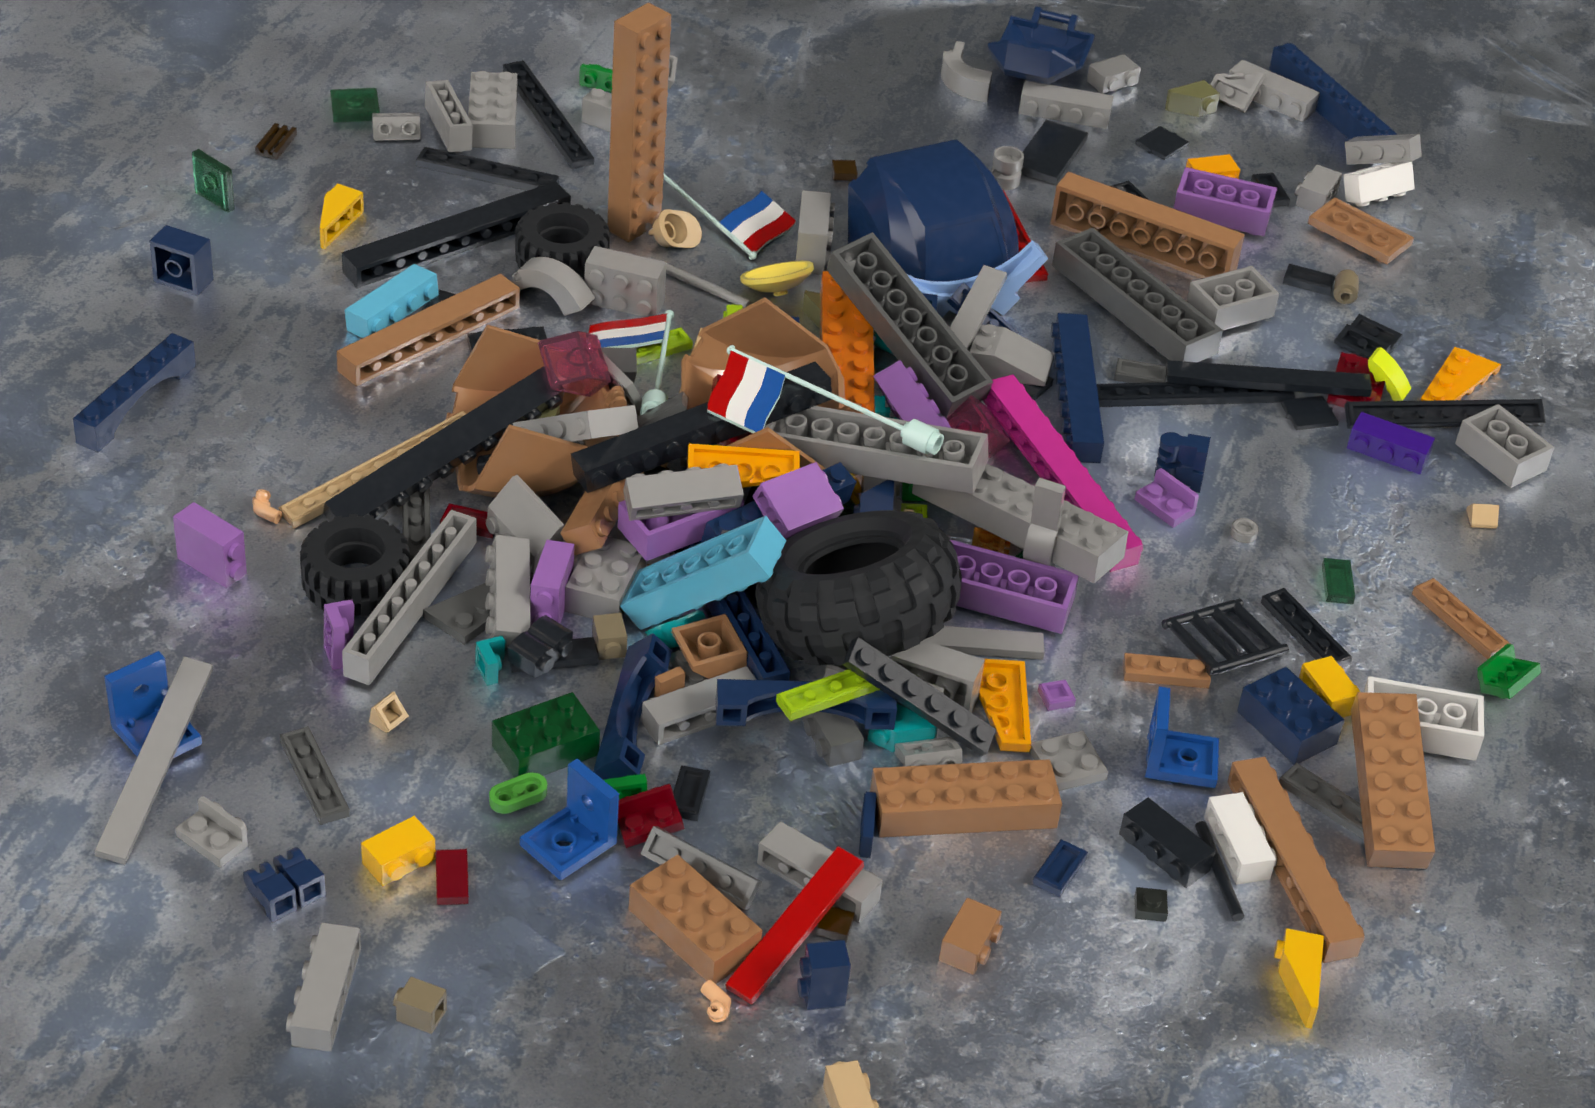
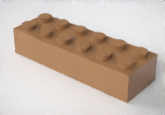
M1357 692L1351 708V719L1367 867L1427 869L1435 854L1417 695Z
M1050 759L873 768L870 792H877L875 820L879 838L1051 829L1058 827L1062 801Z

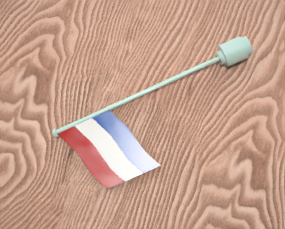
M664 174V180L749 255L750 260H755L757 253L763 247L786 234L796 224V220L762 190L753 200L736 208L718 222Z
M667 310L665 314L644 318L597 323L590 325L585 347L635 348L662 343L655 389L649 390L644 394L640 415L669 400L668 396L660 390L671 319L674 318L672 310Z
M730 345L727 348L729 358L726 368L710 395L707 408L708 413L746 431L755 433L764 429L767 419L780 398L784 380L787 378L900 430V436L904 445L926 455L930 453L933 455L937 454L944 440V435L939 433L938 429L917 419L906 422L904 426L736 350L734 345Z

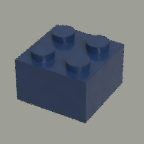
M165 225L149 241L154 282L198 296L214 280L210 239Z

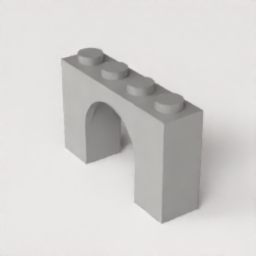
M635 405L515 422L513 426L576 442L622 435L637 429L638 422Z

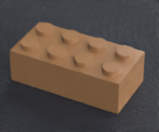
M678 854L630 884L629 910L706 981L712 980L717 984L735 972L762 939V929Z

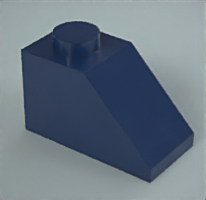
M886 480L860 495V504L854 505L853 514L893 510L894 481Z

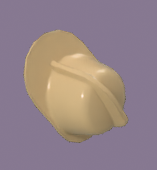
M665 209L654 221L649 235L654 236L657 243L665 248H694L700 243L702 230L697 219L690 213Z

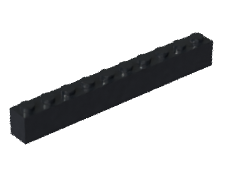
M554 181L342 252V273L356 288L398 275L413 264L421 267L515 235L519 220L531 209L535 210L537 206H548L549 203L555 202L556 204L566 202L571 205V195Z
M816 362L787 372L832 393L831 378ZM785 378L780 398L765 425L832 399ZM708 402L571 453L573 475L585 491L590 493L629 478L632 475L688 455L689 444L715 445L749 431L708 413Z
M546 364L324 503L323 514L329 522L333 521L334 517L341 515L342 518L349 517V514H357L361 517H365V514L372 515L377 520L383 518L387 514L388 509L395 505L397 507L404 505L415 492L422 493L431 487L434 480L439 477L442 479L448 477L454 472L455 467L461 463L467 465L476 458L477 453L484 449L489 451L494 448L509 424L513 425L515 422L539 419L542 412L547 409H556L563 402L566 388Z

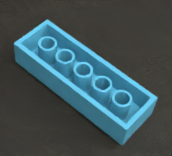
M763 516L638 570L620 607L640 630L650 626L656 627L664 620L672 617L678 618L684 612L693 608L697 610L710 601H719L732 592H741L749 585L767 581L772 576L773 568L782 555L781 551L786 539L768 517Z

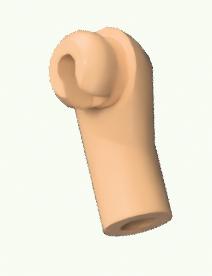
M264 489L257 490L256 496L252 500L254 513L263 519L278 524L282 518V511L271 507L269 501L271 494L269 491Z
M712 980L706 981L700 991L711 1001L710 1008H707V1014L713 1022H722L729 1016L731 998Z

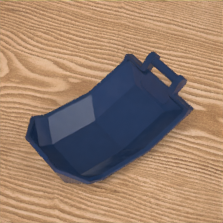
M1036 6L1032 20L1010 16L1001 40L990 42L987 47L989 54L1005 75L1049 85L1083 68L1094 42L1095 34L1075 30L1078 15H1064L1042 10V7ZM1041 18L1068 24L1067 30L1038 23Z

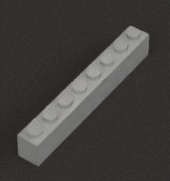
M453 510L448 513L343 649V676L367 685L373 682L421 618L423 609L430 606L477 543L475 517Z

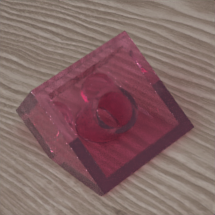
M576 331L538 342L552 390L591 397L611 382L608 366L597 335Z
M972 395L946 418L951 428L988 434V458H992L1011 441L991 410Z

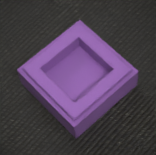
M1066 679L1039 684L1038 693L1047 711L1075 707L1076 698Z

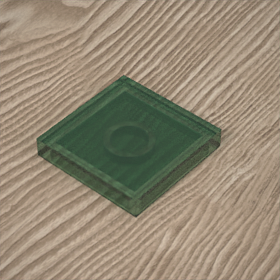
M377 88L330 90L333 123L372 121V113H380Z
M200 149L193 151L192 162L195 193L228 213L235 210L232 169Z

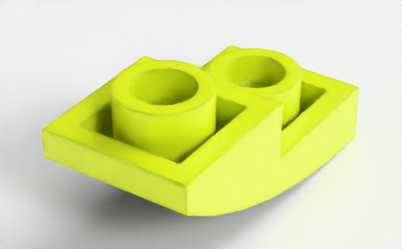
M1382 347L1376 348L1367 360L1370 372L1373 373L1376 382H1386V390L1390 393L1393 401H1403L1412 389L1408 379L1388 352Z

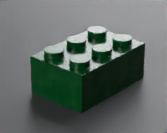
M571 692L492 720V746L513 778L526 773H538L544 776L568 767V764L576 759L582 762L598 756L600 729L575 694Z

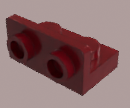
M670 784L654 787L619 800L618 826L626 848L646 842L653 826H658L669 833L685 829Z

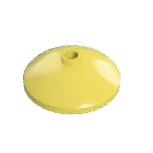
M789 261L770 264L741 274L740 280L746 287L756 291L773 292L774 296H782L788 294V289L800 285L809 277L814 270V266L810 261Z

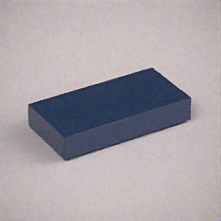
M866 791V794L864 793L859 855L862 858H871L877 792Z
M1061 839L1034 876L1032 885L1060 898L1086 861L1088 852Z

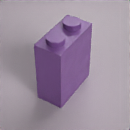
M817 462L761 483L752 496L763 516L768 517L785 539L818 523L837 518L844 509L840 497L834 493L828 482L827 475L820 469Z
M195 502L173 516L177 558L225 588L241 580L247 574L243 531Z
M546 540L531 582L530 626L544 615L561 624L565 612V587L574 571V544Z

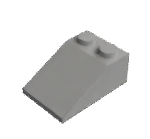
M992 324L981 325L970 349L972 356L992 380L1014 375L1020 383L1045 386L1054 360L1053 352L1005 327H998Z

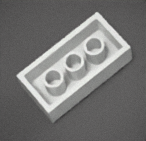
M1368 676L1364 692L1417 695L1423 752L1476 761L1484 739V696Z

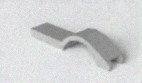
M1042 478L1038 479L1035 485L1031 523L1025 540L1023 559L1055 567L1051 558L1055 539L1061 525L1065 485Z

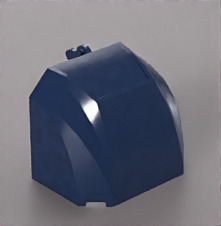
M957 139L871 157L866 162L868 166L856 181L853 179L848 184V244L873 232L904 272L914 278L939 282L967 279L979 275L983 265L995 268L1019 253V240L1014 216L1000 184L988 167Z

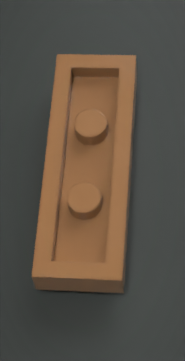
M1124 653V681L1209 689L1211 676L1207 674V667L1198 659Z

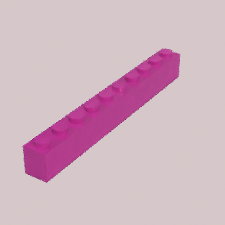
M1014 375L993 379L988 396L983 402L1038 476L1042 479L1065 485V501L1129 531L1125 556L1109 571L1113 572L1138 565L1141 552L1143 551L1141 539L1135 535L1128 522L1116 510L1113 502L1109 501L1100 485L1093 480L1087 468L1077 459L1074 451L1068 447L1062 435L1055 430L1049 418L1042 413L1036 401L1029 396L1023 384Z

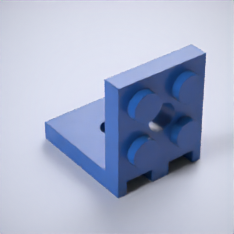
M159 651L104 676L111 727L137 757L169 690L165 657ZM141 685V687L137 691L133 692L138 686ZM190 722L174 758L202 744L201 735Z
M1159 686L1147 735L1148 747L1146 752L1147 767L1145 778L1216 788L1218 781L1219 738L1169 731L1171 688ZM1188 756L1193 758L1194 761H1187L1182 757Z
M580 760L572 761L568 764L567 807L520 836V846L560 881L617 844L619 793ZM561 841L570 842L571 844L568 846H560L556 843Z

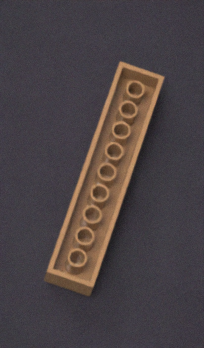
M649 2L614 21L607 225L609 232L628 243L652 229L654 221L662 212L671 14Z

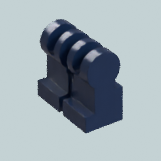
M1174 432L1162 434L1154 478L1156 470L1162 468L1184 485L1190 486V489L1194 492L1200 493L1211 437L1188 434V437Z
M298 847L287 851V859L282 855L274 857L273 865L275 870L269 862L265 861L259 864L260 873L253 868L243 872L244 882L248 891L264 907L266 916L271 923L297 911V904L303 908L326 897L324 873L311 859L307 860Z

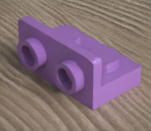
M1160 468L1156 470L1153 482L1136 491L1134 500L1174 528L1195 515L1199 495Z
M352 600L324 604L323 647L332 670L343 669L342 651L354 636V603Z

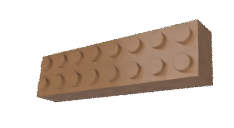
M1067 172L1056 186L1051 225L1076 234L1093 227L1123 251L1200 279L1237 270L1245 236L1243 233L1071 172Z

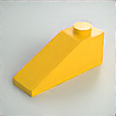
M337 184L325 194L320 222V246L322 249H326L364 212L363 192Z
M1286 928L1283 940L1277 939L1274 958L1279 959L1278 973L1304 1026L1312 1029L1319 1003L1324 936Z

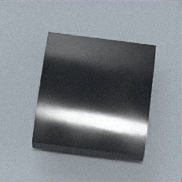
M1359 314L1351 325L1347 324L1334 340V343L1369 359L1376 348L1382 347L1390 354L1402 341V334Z

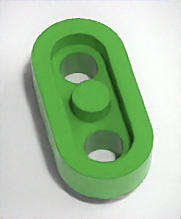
M526 773L493 786L489 792V805L497 813L508 814L538 803L547 796V780L541 774Z

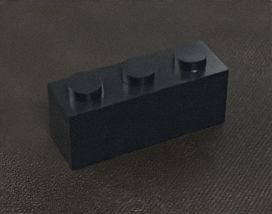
M1149 797L1123 814L1119 834L1125 841L1136 847L1150 861L1157 864L1172 879L1179 882L1185 888L1211 871L1216 851Z

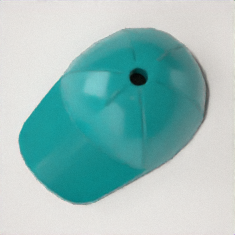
M697 610L645 632L647 636L654 633L664 644L673 649L679 645L671 632V628L700 621L706 618L703 611Z

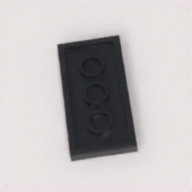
M1045 120L1023 150L1024 160L1021 174L1055 185L1086 142L1088 132Z

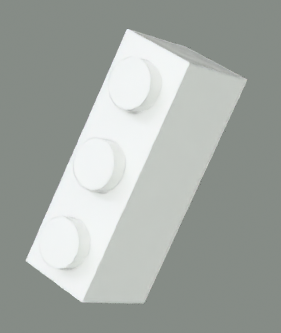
M1412 162L1385 163L1343 174L1346 202L1356 203V206L1369 205L1372 200L1385 201L1388 200V196H1404L1406 191L1415 189Z
M1243 792L1209 797L1204 818L1236 885L1270 880L1273 868L1277 864L1276 853L1273 848H1270L1266 840L1264 828L1259 826L1255 818L1253 806L1248 804Z

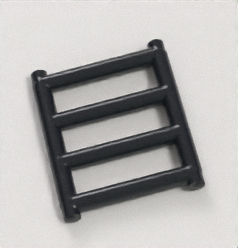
M1240 598L1173 616L1161 622L1163 629H1170L1207 667L1206 671L1209 676L1252 665L1289 652L1288 645L1281 644L1243 607L1244 603ZM1233 611L1269 648L1260 650L1225 613ZM1212 617L1248 654L1238 656L1204 619ZM1191 623L1226 660L1217 662L1189 634L1183 625Z

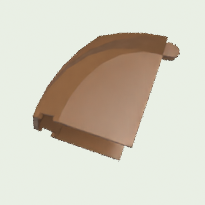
M763 298L702 328L698 334L701 339L690 356L685 354L681 360V392L684 391L689 398L687 410L709 402L713 379L717 374L722 375L725 371L729 358L727 348L730 345H734L736 350L785 372L816 362L831 378L832 393L845 399L844 377L828 345L767 298ZM833 399L817 405L861 413ZM769 427L727 445L733 447L800 451V468L816 462ZM817 462V464H818V466L820 467L821 470L826 469L825 467H823L821 464H819V463Z
M486 325L453 383L452 392L456 393L453 411L452 413H447L446 419L462 411L466 414L546 364L566 388L563 402L560 405V415L627 406V401L621 385L614 386L610 390L606 375L578 351ZM509 424L499 443L489 451L484 449L477 453L476 458L467 465L461 463L455 467L458 487L460 491L495 498L513 476L518 475L538 497L549 496L572 487L578 482L573 475L571 453L616 436L584 440L586 442L585 446ZM492 454L482 472L478 475L476 467L478 457L480 455Z

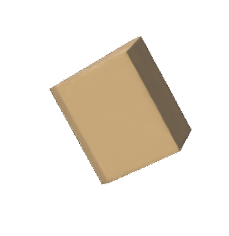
M1473 503L1467 506L1466 511L1471 527L1497 529L1499 505Z
M393 691L371 708L369 722L385 733H389L408 718L409 715L395 691Z

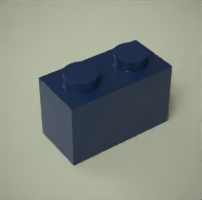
M845 940L806 944L805 957L800 958L802 978L797 979L799 997L805 998L807 1010L844 1007L846 1005L851 964Z

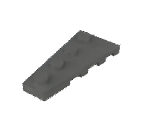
M530 571V592H531V582H532V579H533V576H534V573H532L531 571ZM483 583L423 609V618L463 645H466L485 631L487 617H490V610L485 608L486 596L490 592V586H486Z

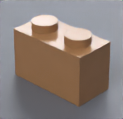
M966 898L942 940L939 961L974 975L980 964H986L991 953V943L997 944L1001 937L1003 926L999 923L1002 911Z

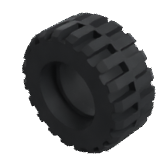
M555 202L549 203L548 206H537L535 210L531 209L525 216L523 215L516 226L515 259L519 268L531 258L548 257L569 266L585 281V262L594 246L610 248V232L605 220L599 214H596L594 210L590 208L585 209L583 205L579 204L570 205V203L566 202L556 204Z
M349 514V517L343 518L341 515L334 517L333 521L328 522L326 520L320 523L318 529L314 528L307 535L308 537L303 540L300 551L301 582L307 598L323 611L324 604L352 600L354 603V616L361 615L362 618L370 616L410 564L408 541L401 531L393 524L389 526V522L382 518L377 520L372 515L366 514L365 517ZM351 563H363L369 565L362 568L341 567L343 565Z

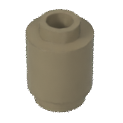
M1343 270L1335 277L1333 295L1339 303H1353L1358 297L1359 277L1352 270Z

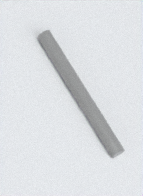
M666 264L667 275L735 305H742L743 308L751 305V300Z

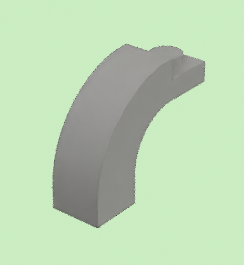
M956 41L954 49H949V52H943L941 66L942 81L950 90L960 96L987 102L993 72L976 69L965 64L962 60L965 42Z
M531 258L512 274L513 279L511 282L517 285L520 290L528 287H537L551 295L564 316L583 310L595 299L588 285L573 269L552 258Z

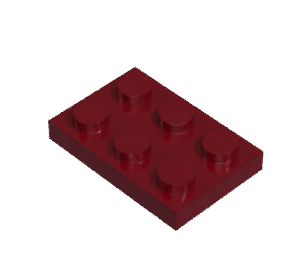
M1341 352L1335 372L1370 374L1371 397L1328 394L1327 403L1344 408L1346 402L1380 401L1385 381H1375L1373 373L1369 370L1367 358Z

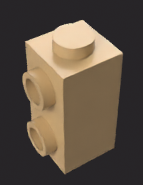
M858 1060L837 1062L825 1067L823 1088L830 1108H879L877 1100L871 1099L869 1077L866 1072L862 1073Z

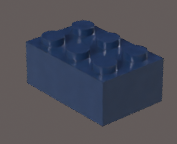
M1287 667L1244 686L1237 712L1293 765L1295 763L1299 764L1337 745L1344 724V719Z

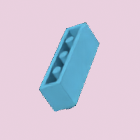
M413 264L345 309L347 331L365 338L401 321L439 295L437 274Z

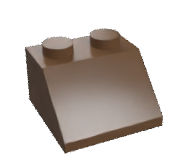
M726 614L671 628V632L692 671L711 679L747 666V651Z

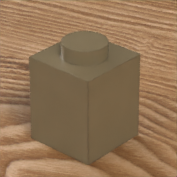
M622 614L593 615L592 637L595 640L598 660L625 657L627 652V633Z
M410 977L404 988L400 987L394 996L393 1005L396 1006V1021L432 1034L447 1011V990Z

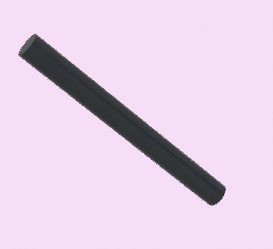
M1200 821L1195 824L1199 838L1216 851L1211 868L1233 921H1240L1244 918V913L1207 823Z

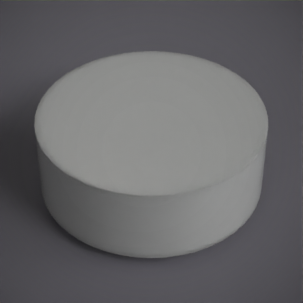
M1240 518L1232 523L1230 534L1238 542L1251 543L1256 540L1259 527L1250 519Z

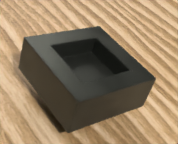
M1136 887L1134 894L1135 919L1166 922L1168 916L1167 890Z

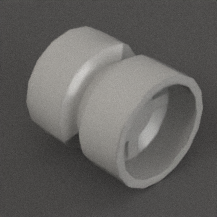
M1001 146L994 151L991 172L1002 190H1013L1020 185L1024 154L1021 150L1012 146Z

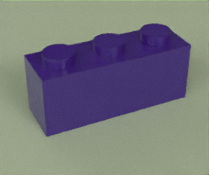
M1361 412L1352 427L1347 449L1420 475L1430 457L1435 438Z

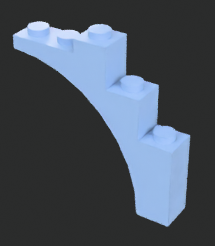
M1032 240L1018 254L994 268L1007 272V278L991 306L992 309L1005 315L1020 299L1017 291L1048 260L1039 244ZM908 275L921 293L938 295L937 312L942 318L949 310L955 314L958 313L946 301L963 282L971 289L977 276L962 280L939 282L922 280Z

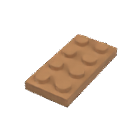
M1335 197L1311 214L1308 220V224L1317 228V230L1335 237L1338 241L1344 242L1385 264L1390 263L1408 249L1414 237Z

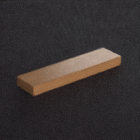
M1432 578L1414 587L1412 595L1487 660L1506 644H1510L1436 579Z

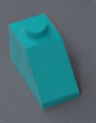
M897 704L894 730L869 729L867 740L877 746L895 752V744L936 739L938 728L910 709Z

